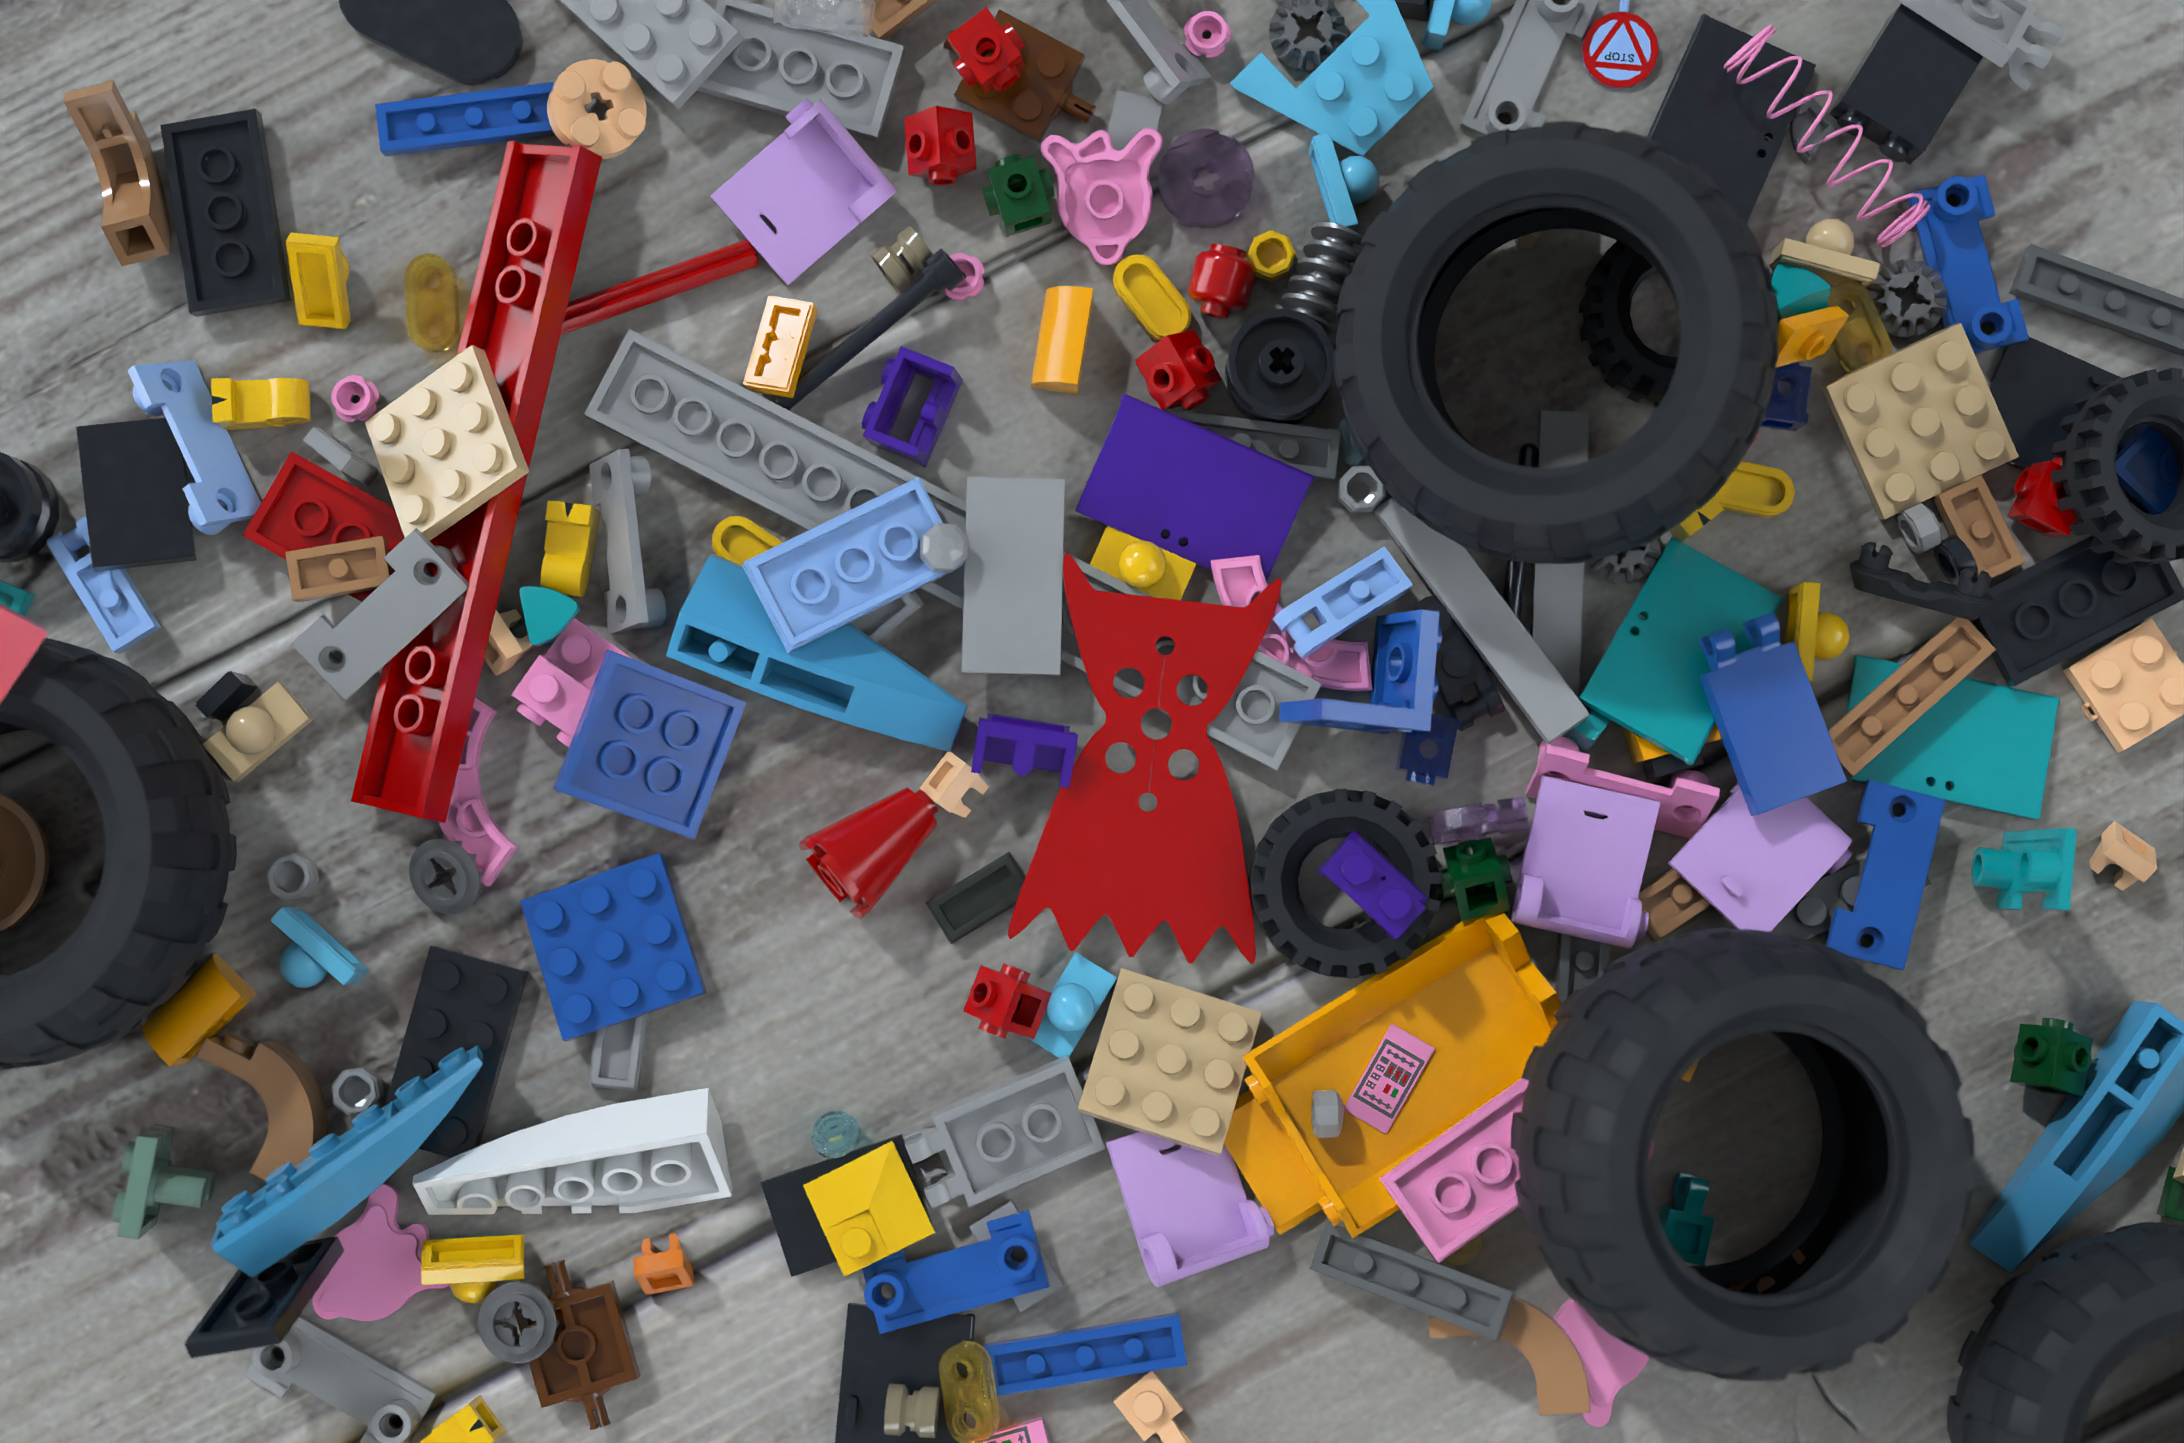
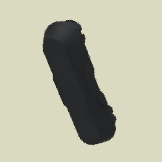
M1874 542L1862 545L1859 560L1850 563L1854 588L1866 593L1970 620H1976L1993 603L1991 595L1987 593L1992 578L1989 573L1981 570L1978 578L1974 577L1975 568H1966L1960 571L1961 574L1957 585L1941 581L1926 583L1915 580L1910 573L1889 568L1893 552L1886 545H1882L1879 552H1877V543Z

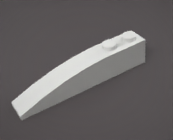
M709 1088L611 1104L553 1119L465 1151L414 1175L412 1182L428 1215L494 1214L497 1207L510 1206L520 1210L522 1214H542L543 1206H571L572 1214L592 1213V1206L619 1205V1213H638L732 1197V1185L722 1123Z

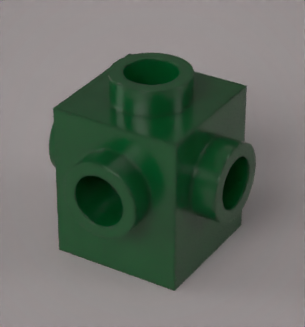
M1020 154L1010 155L995 162V168L987 170L990 186L982 188L989 215L999 214L1006 237L1052 223L1048 198L1055 196L1054 188L1047 168L1038 170L1034 156L1023 159Z
M1491 837L1479 840H1466L1458 845L1442 848L1446 868L1438 869V872H1442V883H1440L1444 898L1454 897L1461 921L1510 910L1505 884L1513 883L1506 854L1497 856Z
M2043 1018L2042 1025L2020 1024L2018 1039L2014 1048V1062L2010 1082L2044 1094L2083 1097L2087 1072L2092 1060L2091 1049L2093 1039L2074 1032L2073 1023L2060 1019Z

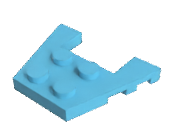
M1356 0L1367 11L1369 17L1298 88H1295L1262 52L1230 84L1236 90L1319 134L1330 132L1333 141L1364 156L1434 88L1395 0Z

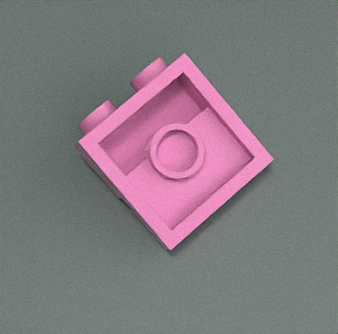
M574 618L559 634L546 654L538 656L511 694L521 701L516 710L539 726L543 724L545 719L561 730L556 738L569 747L606 650H611L629 658L632 657Z

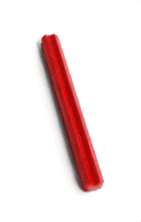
M743 240L570 301L567 305L561 335L756 267L759 264L756 250L748 240Z

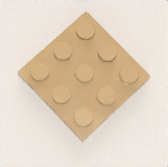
M1961 323L1953 324L1821 386L1879 519H1887L2019 457Z
M473 345L365 421L405 538L417 528L429 541L529 473L485 350Z
M1121 968L1077 1112L1219 1157L1247 1066L1242 1056L1249 1053L1252 1049L1262 1013Z

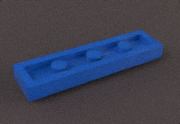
M554 82L375 104L380 152L386 157L555 136L547 115V101Z
M1179 1312L983 1344L990 1397L1187 1365Z

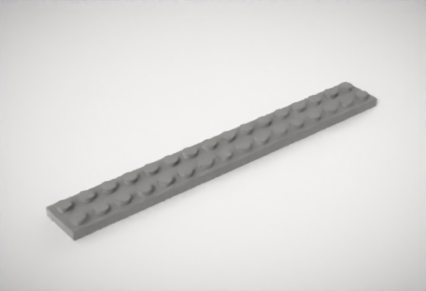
M631 329L628 330L584 413L587 418L807 531L918 477ZM919 477L943 524H955L965 534L966 501ZM1072 556L1095 590L1152 597ZM964 565L952 573H948L920 587V589L963 610ZM1063 577L1061 661L1087 674L1069 612ZM1167 636L1160 637L1156 641L1157 652L1162 655L1170 654L1174 650L1173 640ZM1256 651L1229 702L1219 715L1208 724L1206 729L1207 736L1277 771L1301 725L1279 722L1280 703L1313 700L1322 683ZM1131 667L1123 668L1114 677V689L1134 698L1143 691L1144 678L1137 669ZM1194 674L1187 675L1178 682L1177 695L1184 704L1190 706L1198 705L1206 698L1207 685L1200 676ZM1155 708V710L1169 716V714L1166 711L1159 708Z

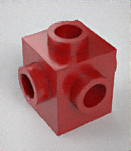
M987 7L947 36L952 49L959 57L953 65L970 88L978 83L985 94H988L994 88L997 92H1001L1014 84L1021 76L1019 70L1025 64L1019 51L1025 45L1008 22L1001 27ZM994 53L990 57H985L987 54Z
M933 106L904 118L908 175L927 178L929 184L933 186H948L957 183L959 176L977 170L973 116L971 112Z
M1195 330L1167 335L1134 360L1147 383L1149 394L1159 404L1161 410L1182 406L1184 411L1194 409L1210 398L1207 391L1222 381L1215 367L1212 354L1203 346Z
M2053 458L2052 461L2032 464L2031 467L2023 470L2015 483L2013 492L2017 496L2007 515L2008 518L2049 538L2069 536L2071 532L2070 526L2077 520L2072 509L2060 511L2056 502L2066 497L2063 483H2052L2051 472L2062 469L2061 458Z
M1003 963L1001 970L997 971L981 965L963 1012L981 1019L978 1028L992 1035L1006 1039L1009 1031L1035 1039L1052 993L1028 983L1030 973Z

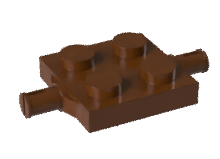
M999 9L995 16L996 21L1001 27L1009 22L1025 45L1019 51L1025 64L1019 70L1021 76L1007 89L997 92L994 88L988 94L984 93L978 83L970 88L962 79L954 94L955 98L1039 144L1050 123L1062 111L1087 125L1091 120L1090 115H1094L1096 106L1072 94L1074 78L1085 60L1084 54ZM946 38L943 48L955 53ZM994 53L987 54L985 57H990Z
M565 1259L558 1260L557 1262L544 1265V1268L546 1269L553 1293L547 1298L555 1301L554 1311L556 1319L560 1322L555 1331L553 1344L541 1356L529 1361L541 1408L564 1401H583L590 1425L589 1428L594 1430L599 1426L601 1428L611 1423L602 1395L614 1386L637 1380L641 1375L614 1280L589 1288L571 1287ZM519 1308L515 1315L522 1336L523 1329L535 1324L536 1321L523 1317L522 1309Z

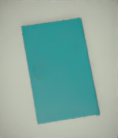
M1671 537L1579 697L1580 702L1683 760L1686 764L1693 765L1716 723L1698 677L1711 671L1700 647L1699 638L1729 628L1735 641V654L1749 650L1753 647L1746 636L1743 622L1770 612L1776 614L1783 598ZM1639 615L1645 616L1646 620H1644V618L1639 617Z
M1856 654L1853 657L1854 665L1845 714L1902 664ZM1963 678L1857 774L1849 779L1846 778V780L1866 784L1867 780H1873L1941 798L1950 803L2034 821L2040 820L2054 726L2060 699L2054 696Z

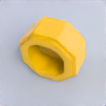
M1270 230L1254 237L1247 259L1255 265L1256 277L1273 282L1288 275L1296 253L1288 236Z

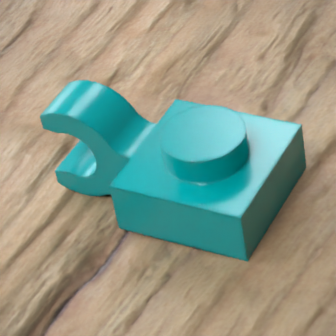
M1677 1172L1673 1185L1675 1207L1661 1205L1658 1220L1667 1239L1685 1263L1704 1266L1715 1219L1706 1213H1702L1703 1205L1708 1195L1709 1181L1698 1179L1697 1175Z

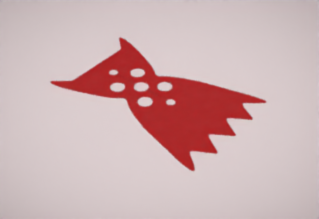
M1066 553L1063 560V577L1069 612L1091 689L1099 705L1106 713V721L1091 737L1074 762L1070 787H1061L1054 800L1017 898L1008 928V936L1010 939L1014 938L1043 909L1048 907L1056 918L1068 949L1074 951L1095 923L1103 915H1108L1128 956L1134 957L1155 928L1162 921H1167L1187 962L1191 964L1198 957L1214 932L1220 926H1225L1240 952L1249 963L1253 964L1256 958L1255 931L1239 818L1225 770L1215 747L1207 736L1206 729L1208 724L1227 705L1252 661L1274 615L1281 594L1282 580L1281 578L1274 580L1244 608L1095 590L1072 556ZM1162 636L1170 637L1174 642V650L1168 655H1162L1156 650V641ZM1131 667L1137 669L1142 674L1144 687L1138 696L1127 699L1116 693L1113 680L1119 670ZM1194 674L1200 676L1205 681L1207 695L1202 703L1190 706L1184 704L1179 699L1177 685L1183 677ZM1159 708L1169 714L1172 727L1166 737L1156 739L1154 743V739L1144 734L1141 728V720L1147 711ZM1115 743H1127L1133 747L1136 753L1135 766L1126 773L1113 772L1106 764V752ZM1186 749L1192 751L1199 760L1198 772L1189 780L1176 779L1169 771V759L1178 750ZM1144 793H1152L1157 799L1156 808L1150 812L1143 811L1138 803L1140 796Z

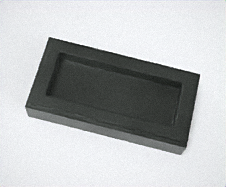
M1009 851L927 901L926 904L950 944H953L1014 907L1025 876Z

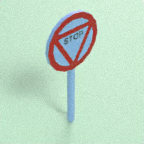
M1620 0L1619 12L1608 13L1597 19L1585 33L1581 46L1582 61L1589 75L1599 84L1613 89L1631 88L1644 81L1654 69L1659 54L1658 40L1651 25L1640 16L1628 13L1630 0Z

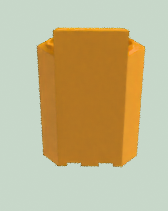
M1504 912L1460 922L1413 951L1405 960H1398L1387 967L1388 970L1372 976L1242 1056L1252 1074L1244 1079L1250 1090L1237 1097L1224 1144L1258 1201L1269 1212L1273 1225L1279 1235L1284 1234L1323 1210L1333 1227L1342 1222L1353 1239L1400 1210L1379 1178L1521 1079L1526 1062L1534 1046H1544L1551 1031L1558 1023L1554 1014L1562 1004L1557 992L1531 962L1520 932ZM1391 1023L1435 1048L1386 1134L1345 1110L1342 1130L1338 1137L1317 1138L1313 1134L1311 1122L1312 1092L1314 1090H1336L1341 1096L1343 1107H1345Z

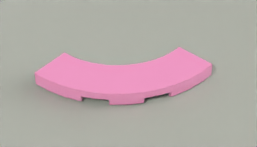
M1259 555L1210 560L1217 592L1222 604L1225 606L1244 608L1268 586L1262 571ZM1277 603L1274 615L1257 651L1322 683L1321 687L1347 691L1372 690L1367 641L1332 639L1312 655L1301 659L1293 648L1296 642L1287 630L1282 632L1273 620L1283 610L1279 603Z
M475 696L446 823L439 822V825L447 840H462L463 849L468 853L477 854L474 863L477 870L484 872L480 882L485 886H491L519 846L511 841L496 824L482 794L479 775L481 748L490 723L498 711Z

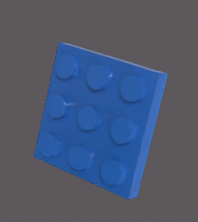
M607 649L553 789L695 839L747 702Z
M661 853L520 901L563 1041L568 1042L707 993L668 868Z

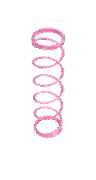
M1769 24L1724 64L1723 69H1727V73H1730L1749 58L1736 79V84L1742 85L1787 62L1798 60V65L1769 107L1766 118H1776L1813 98L1827 94L1829 97L1824 108L1797 146L1796 152L1803 153L1815 145L1812 144L1802 148L1827 112L1832 102L1833 93L1828 90L1813 93L1771 114L1799 73L1803 59L1801 56L1785 58L1741 80L1765 42L1776 32L1773 24ZM1850 125L1827 135L1823 139L1827 141L1846 131L1855 128L1859 130L1853 145L1828 178L1826 186H1836L1882 163H1888L1889 165L1885 177L1859 211L1856 220L1863 221L1903 200L1918 197L1919 199L1917 204L1899 216L1879 235L1877 244L1884 248L1896 241L1919 222L1930 210V204H1927V200H1923L1922 194L1911 193L1894 199L1863 215L1888 181L1892 173L1893 162L1891 159L1877 160L1832 182L1850 158L1862 137L1863 127L1861 125Z

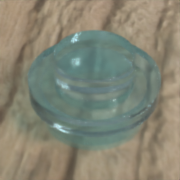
M843 1111L827 1112L820 1116L813 1126L812 1144L816 1152L825 1158H838L850 1153L861 1139V1129L858 1122Z

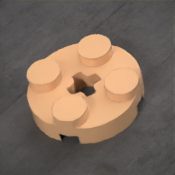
M588 59L570 65L558 76L547 101V115L555 135L566 146L568 144L571 146L581 145L602 156V159H609L626 152L642 133L646 125L647 107L640 86L631 77L629 69L624 64ZM592 98L599 99L601 103L606 104L608 111L605 113V120H599L595 113H587L585 107L590 105Z

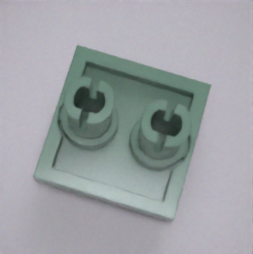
M155 1124L137 1135L136 1142H128L122 1165L123 1171L130 1172L126 1192L119 1191L112 1218L114 1222H120L117 1237L140 1239L157 1224L161 1202L201 1208L205 1200L209 1201L211 1199L216 1172L173 1166L172 1161L169 1160L175 1127Z

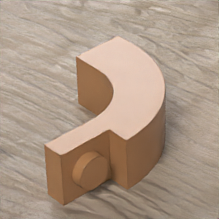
M114 80L65 92L64 104L90 152L99 177L103 196L101 228L121 266L168 255L170 249V221L167 202L154 154L136 111L129 112Z
M226 1033L225 1037L206 1038L197 1057L247 1081L257 1090L266 1106L268 1113L267 1136L249 1173L265 1180L270 1173L281 1165L291 1162L296 1166L311 1156L308 1150L316 1142L328 1135V1118L323 1094L307 1065L292 1050L276 1040L259 1042L254 1052L252 1051L254 1047L253 1042L234 1033Z
M1515 1296L1501 1339L1517 1347L1529 1361L1536 1379L1539 1415L1591 1413L1585 1368L1570 1336L1544 1310L1529 1301ZM1433 1316L1428 1318L1430 1339L1483 1336Z

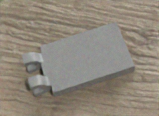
M1897 0L1999 67L2003 68L2007 62L2012 81L2025 91L2032 84L2036 74L2027 69L2024 63L2030 62L2037 68L2044 69L2053 55V52L2038 45L2036 41L2045 40L2049 44L2056 46L2065 32L2058 25L2051 22H2043L2035 17L2037 8L2024 0Z
M1067 1055L930 1113L935 1127L917 1130L903 1136L912 1164L938 1152L947 1172L921 1180L931 1209L964 1194L968 1206H973L1106 1149L1094 1118L1077 1112L1083 1091Z

